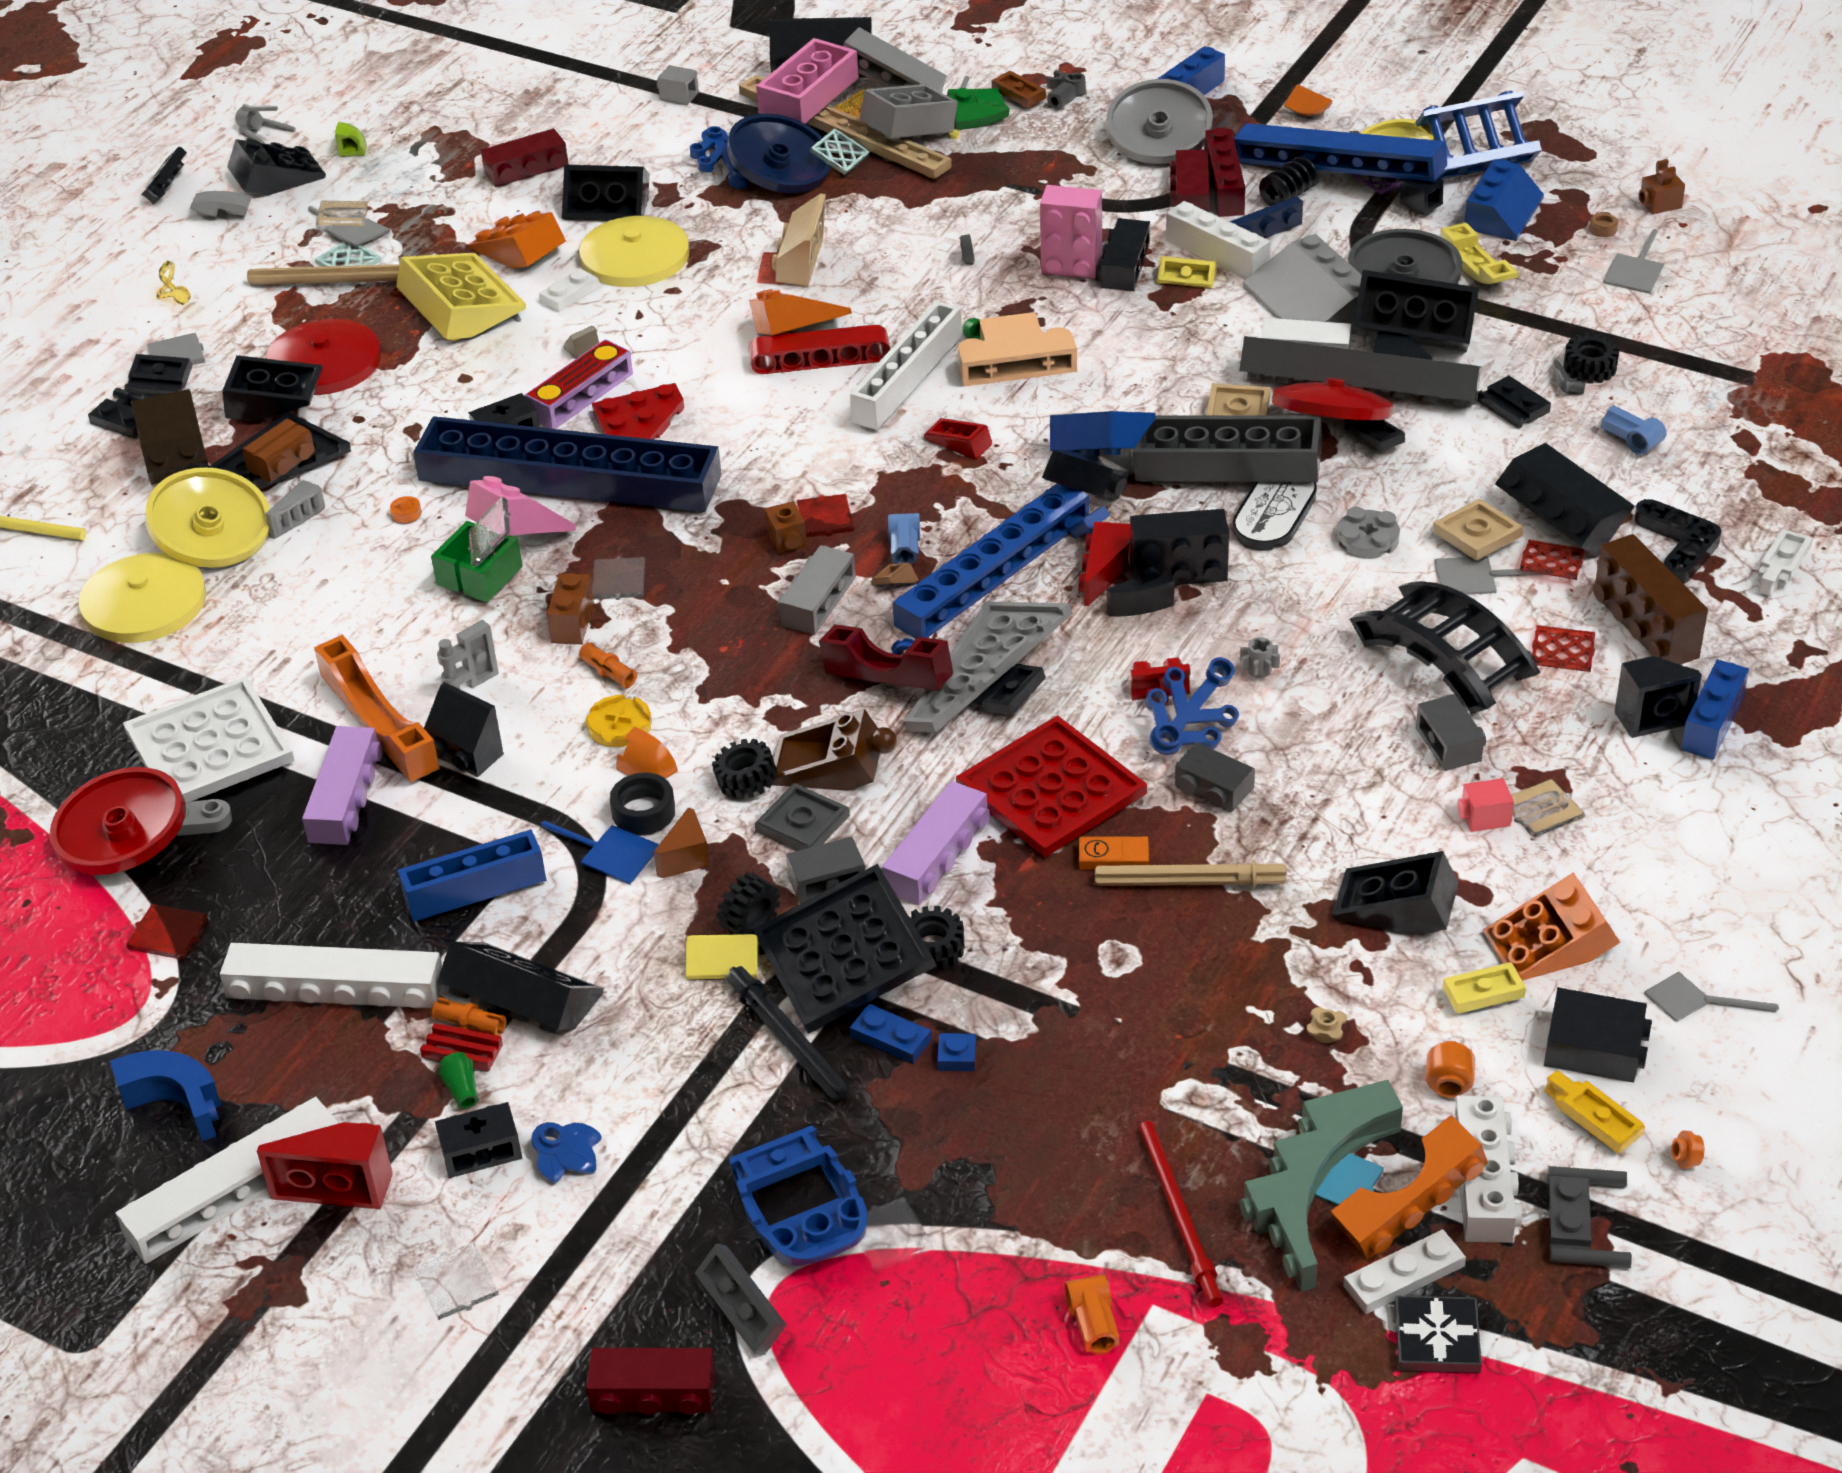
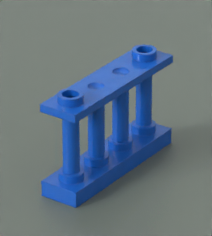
M1509 90L1495 97L1440 108L1437 105H1433L1422 111L1415 122L1416 126L1429 125L1434 140L1445 141L1448 166L1438 177L1439 179L1486 171L1494 159L1508 160L1515 164L1534 161L1542 151L1539 140L1533 142L1525 140L1515 109L1525 96L1523 91L1513 93V91ZM1505 111L1514 140L1513 146L1504 147L1500 145L1490 112ZM1480 116L1489 145L1488 151L1479 152L1475 150L1465 117ZM1455 120L1465 153L1463 156L1454 157L1450 155L1440 122Z

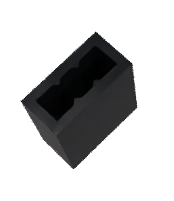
M1557 987L1544 1066L1634 1083L1636 1069L1645 1068L1648 1047L1641 1046V1040L1649 1042L1652 1020L1645 1018L1647 1003Z

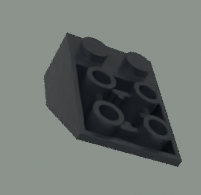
M251 138L246 140L235 139L227 166L244 192L272 195L326 177V173L308 149L302 146H295L294 148L285 147L276 142L265 144Z

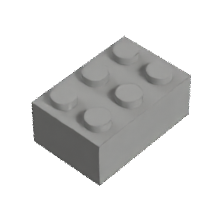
M928 84L864 89L860 120L869 125L870 129L883 133L885 138L889 140H900L901 137L921 138V135L928 134L941 136L942 133L953 132L958 102Z

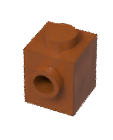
M794 501L764 508L767 534L778 554L807 547L805 521Z

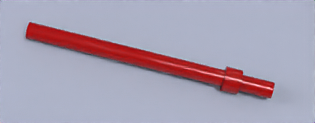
M1145 1121L1140 1124L1139 1130L1192 1262L1190 1271L1195 1283L1201 1285L1208 1306L1212 1308L1218 1307L1223 1303V1298L1216 1283V1269L1212 1260L1205 1255L1152 1121Z

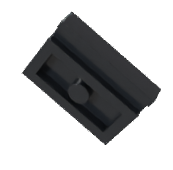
M136 354L128 374L129 381L124 385V388L133 389L139 395L151 396L182 391L187 384L193 364L190 358Z
M1509 375L1487 386L1486 391H1478L1477 402L1518 429L1522 428L1523 423L1527 422L1529 424L1548 414L1551 408V402Z
M1016 664L1014 667H1011L971 702L973 710L977 711L979 708H984V711L988 713L1012 716L1045 680L1046 676L1043 667Z

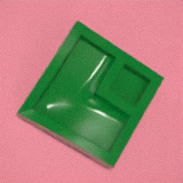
M998 88L948 89L947 96L958 102L954 123L956 130L986 126L1009 116L1010 109L1004 103Z

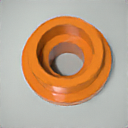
M1682 1130L1672 1142V1158L1677 1161L1681 1169H1691L1693 1166H1699L1702 1163L1705 1153L1702 1137L1694 1135L1692 1131Z

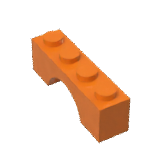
M1452 1115L1422 1138L1425 1148V1162L1422 1171L1411 1184L1401 1190L1390 1193H1377L1360 1187L1331 1210L1338 1229L1367 1260L1376 1253L1379 1254L1387 1250L1392 1244L1393 1239L1406 1229H1411L1418 1225L1429 1210L1436 1205H1441L1448 1201L1453 1195L1454 1190L1467 1180L1470 1181L1479 1176L1484 1166L1488 1164L1482 1145Z

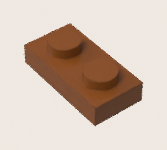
M1008 71L992 80V88H998L1000 94L1023 107H1032L1046 99V89L1012 71Z

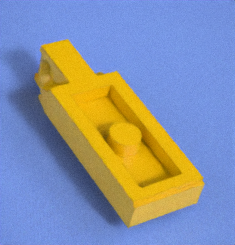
M1556 1070L1547 1077L1545 1092L1554 1100V1104L1618 1155L1644 1134L1645 1125L1643 1122L1587 1080L1583 1083L1579 1081L1574 1083L1559 1070Z

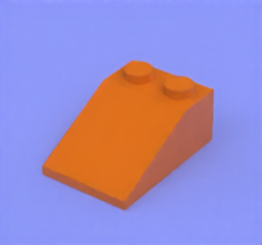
M773 289L757 292V298L749 300L756 331L766 335H775L852 314L849 307L791 294H782L780 290L773 291Z

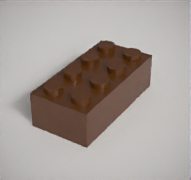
M1634 534L1600 545L1596 580L1593 587L1596 599L1607 607L1614 618L1630 631L1633 638L1638 640L1649 651L1651 656L1680 665L1699 659L1708 608Z

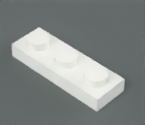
M1442 1229L1345 1276L1343 1287L1362 1311L1368 1314L1395 1301L1396 1296H1405L1465 1267L1466 1256Z

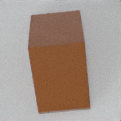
M687 808L655 849L654 858L658 877L665 878L710 866L707 841L694 809Z

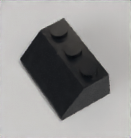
M564 164L562 219L614 220L628 216H644L649 200L650 173L644 166Z

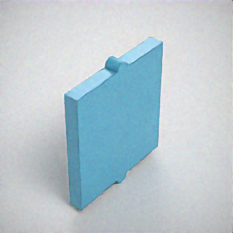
M1349 1153L1331 1169L1317 1189L1315 1197L1338 1206L1360 1187L1374 1192L1373 1187L1382 1175L1384 1167Z

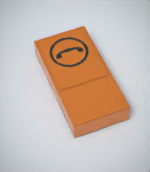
M1148 836L1079 837V870H1095L1097 866L1149 865Z

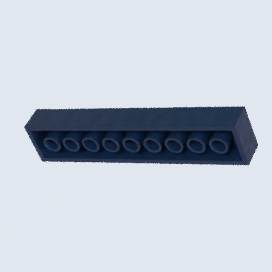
M437 416L431 418L413 451L418 481L469 486L470 481L483 480L485 476L500 478L502 483L507 486L519 488L520 493L527 492L548 496L554 495L576 499L690 510L693 512H706L722 475L719 446Z

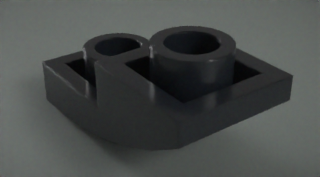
M1168 574L1142 585L1133 578L1107 589V614L1110 617L1141 615L1174 605V580Z

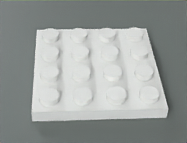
M246 676L123 722L126 734L144 766L170 775L178 784L185 802H191L295 761L291 748Z

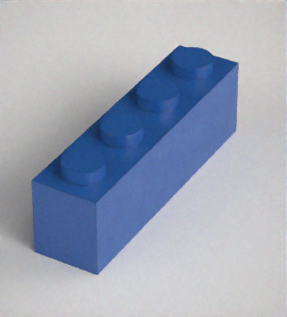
M532 829L398 869L404 900L413 922L547 881L542 852Z

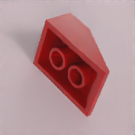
M342 1122L261 1144L257 1148V1155L269 1195L273 1200L381 1209L393 1175L381 1125Z

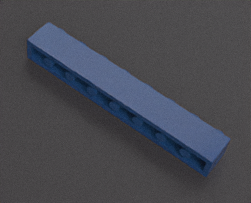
M1246 123L1234 137L1239 162L1246 164L1281 167L1296 157H1304L1310 160L1318 171L1435 182L1448 166L1445 141L1249 123Z

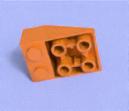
M535 211L527 216L522 213L511 219L509 216L500 218L494 222V228L475 234L476 239L467 245L469 249L511 269L528 267L566 242L552 212L540 213V211Z
M1574 872L1482 930L1503 964L1512 962L1522 981L1591 962L1621 943Z

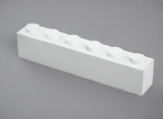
M935 301L850 393L851 419L853 423L875 430L882 426L962 337L960 307Z
M231 943L220 972V977L226 998L432 1008L434 1002L439 997L442 984L438 983L442 963L439 952Z
M316 1096L298 1105L290 1112L271 1123L265 1124L252 1134L229 1145L226 1149L198 1163L188 1171L165 1182L160 1187L115 1212L124 1237L145 1264L151 1262L269 1192L257 1155L259 1145L335 1125L339 1122Z

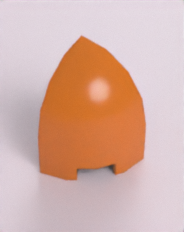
M1297 84L1283 106L1297 114L1313 116L1322 114L1333 103L1331 99Z
M635 726L626 735L625 740L629 741L624 751V755H617V770L627 775L648 772L660 775L663 778H667L678 771L676 762L669 750L654 736Z

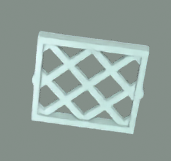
M835 128L812 146L809 151L844 175L868 157L870 151ZM828 144L836 145L837 149L829 148ZM840 145L848 146L849 150H841ZM831 153H838L840 158L832 157ZM843 154L851 155L852 159H845Z
M344 241L314 259L315 263L320 266H336V262H345V265L342 266H356L349 265L351 261H359L358 265H375L381 261V256L361 245L353 246ZM360 253V257H351V254ZM347 254L346 258H337V255Z

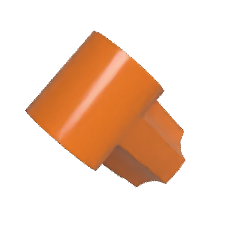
M1103 1274L1065 1282L1068 1309L1071 1317L1076 1316L1086 1352H1092L1095 1355L1110 1353L1114 1347L1119 1345V1334L1111 1311L1112 1301L1106 1276Z

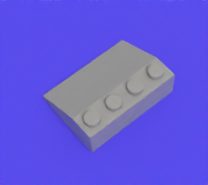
M1313 234L1287 245L1244 280L1243 287L1278 319L1351 324L1352 327L1362 275L1317 234Z

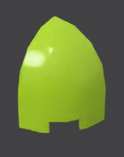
M338 122L335 138L339 156L365 155L367 144L363 133L349 123Z

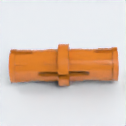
M587 642L581 647L579 659L594 667L600 676L611 678L623 688H630L635 683L637 672L620 662L617 655L611 652L606 653L592 642Z
M438 997L432 1007L433 1019L459 1026V1028L501 1036L506 1028L505 1016L483 1011L473 1003L465 1005Z

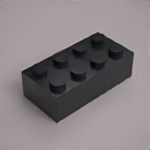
M1363 270L1351 334L1377 338L1379 332L1404 335L1420 345L1467 352L1470 345L1479 287Z

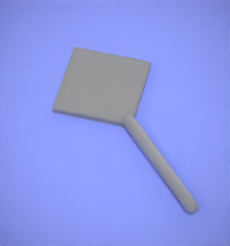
M1680 972L1644 991V994L1676 1022L1709 1003L1772 1011L1779 1010V1005L1775 1003L1706 995Z

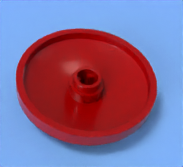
M321 319L300 324L282 333L269 346L266 359L323 365V371L314 395H325L349 389L366 380L377 369L381 360V350L376 334L367 326L346 319Z
M1326 378V383H1297L1273 389L1272 403L1274 405L1310 415L1351 420H1383L1391 418L1393 403L1372 392L1344 385L1345 380L1339 378Z
M130 767L114 770L88 781L66 798L56 811L51 822L50 841L61 862L76 872L89 875H106L122 872L153 858L175 838L185 819V798L176 781L170 775L160 770L147 767Z

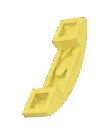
M1467 223L1441 228L1442 238L1453 244L1460 252L1463 271L1475 281L1482 284H1493L1518 277L1519 272L1506 260L1496 262L1478 245L1479 234Z

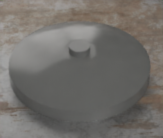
M1389 229L1367 235L1354 244L1348 256V263L1361 275L1363 270L1458 284L1462 273V257L1453 244L1438 235L1415 229Z

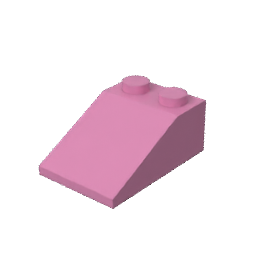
M485 476L483 480L470 481L465 516L501 536L575 531L576 529L574 523L520 493L519 488L503 484L500 478Z

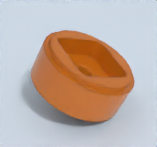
M412 496L399 497L390 505L392 519L398 523L414 522L422 514L420 501Z

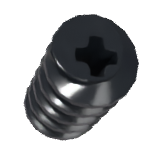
M1296 157L1262 178L1259 183V192L1264 202L1268 206H1272L1299 196L1310 189V187L1315 186L1319 181V174L1310 160L1304 157Z

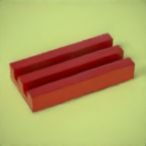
M434 1023L432 1034L428 1033L426 1037L427 1044H422L420 1052L422 1058L441 1061L451 1053L462 1052L473 1060L474 1069L490 1071L503 1046L501 1036ZM436 1046H442V1047L452 1048V1049H455V1050L440 1048V1047H436ZM469 1052L486 1055L487 1057L470 1054Z

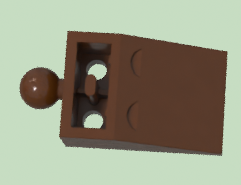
M865 709L844 713L839 717L779 735L773 758L777 768L776 781L771 780L774 786L790 787L793 783H796L805 788L845 791L874 782L880 754H888L893 751L897 744V737L889 728H878Z

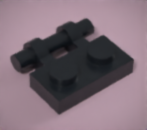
M117 387L113 391V398L118 400L113 401L106 398L88 413L90 424L136 439L138 431L131 401L154 396H142L133 389Z

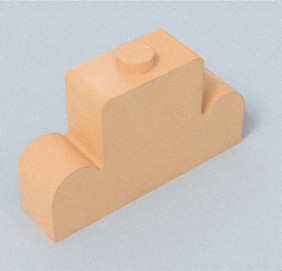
M1035 313L981 319L980 339H966L958 345L959 374L963 387L1077 372V347L1072 333L1068 329L1061 327L1051 328L1043 333Z

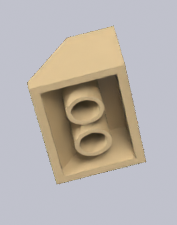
M820 193L792 212L789 223H784L782 238L778 240L777 254H774L772 259V270L776 271V282L809 286L824 240L826 194Z

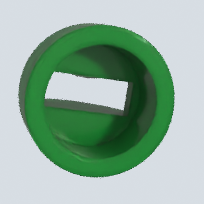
M969 318L962 325V332L967 339H980V319Z

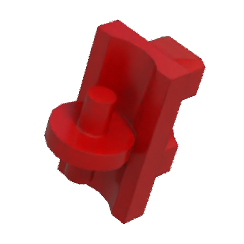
M1179 657L1167 658L1161 667L1151 668L1150 663L1147 661L1134 662L1133 670H1130V695L1132 701L1146 699L1151 689L1158 688L1166 693L1167 701L1165 706H1168V697L1172 695L1171 690L1164 685L1163 677L1166 670L1170 667H1178L1184 672L1185 679L1183 684L1186 695H1189L1190 665L1182 664ZM1169 676L1171 680L1179 681L1177 677Z

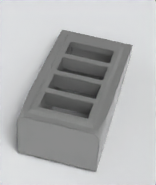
M305 480L300 481L265 513L271 538L276 539L325 509L322 489L319 485Z

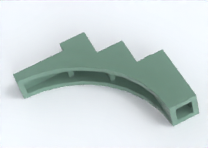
M1389 1080L1304 1101L1302 1118L1298 1119L1300 1134L1274 1141L1273 1158L1269 1159L1271 1175L1245 1181L1244 1198L1240 1199V1209L1246 1222L1251 1221L1257 1235L1269 1232L1273 1246L1275 1248L1280 1247L1283 1253V1265L1287 1276L1295 1278L1301 1292L1316 1288L1318 1263L1309 1241L1307 1217L1317 1189L1331 1169L1349 1153L1353 1154L1373 1141L1401 1132L1403 1106Z

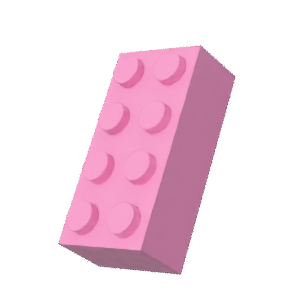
M813 38L756 85L758 113L783 115L804 124L807 123L859 78L857 50Z

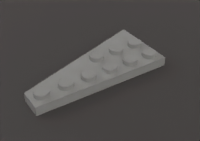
M986 601L950 653L954 674L939 691L925 690L904 720L907 731L938 732L1073 614L1070 603Z

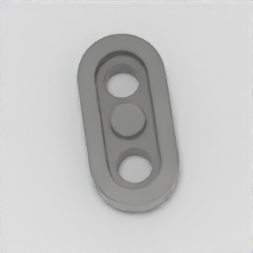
M219 799L186 802L185 819L177 836L213 833L226 829L232 822L229 804Z

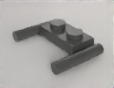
M1548 1166L1550 1262L1631 1268V1252L1590 1249L1589 1184L1627 1187V1171Z

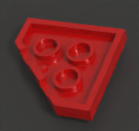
M676 383L663 384L655 388L634 391L630 394L605 398L602 401L592 403L593 414L603 434L645 439L660 438L670 426V419L675 414L679 415L684 409V399Z

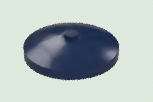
M754 114L742 118L730 130L726 144V151L730 162L742 176L763 188L783 193L807 192L819 187L828 177L831 168L830 165L809 152L811 147L822 139V136L808 125L796 119L778 114Z

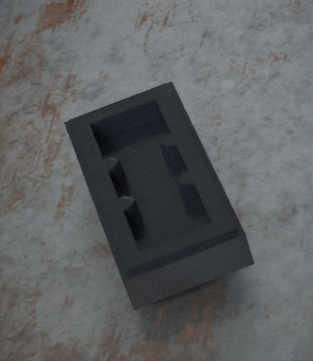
M1344 419L1347 431L1379 451L1405 442V432L1384 419Z

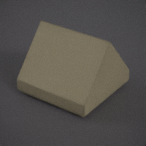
M591 325L570 335L564 343V349L577 359L599 343L595 326Z

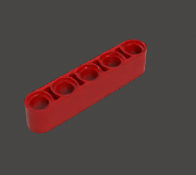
M865 325L760 336L751 340L748 350L751 368L754 372L758 374H773L877 363L881 361L891 348L887 330L883 326Z

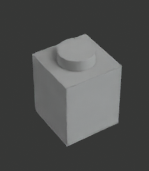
M669 65L657 78L660 100L688 105L699 93L697 70Z

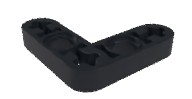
M1644 499L1636 505L1634 520L1637 525L1679 542L1665 558L1663 564L1683 584L1687 583L1718 548L1722 533L1721 528L1711 521L1657 500ZM1671 523L1683 524L1684 526L1677 527L1671 525ZM1684 551H1694L1699 554L1692 555L1685 553Z

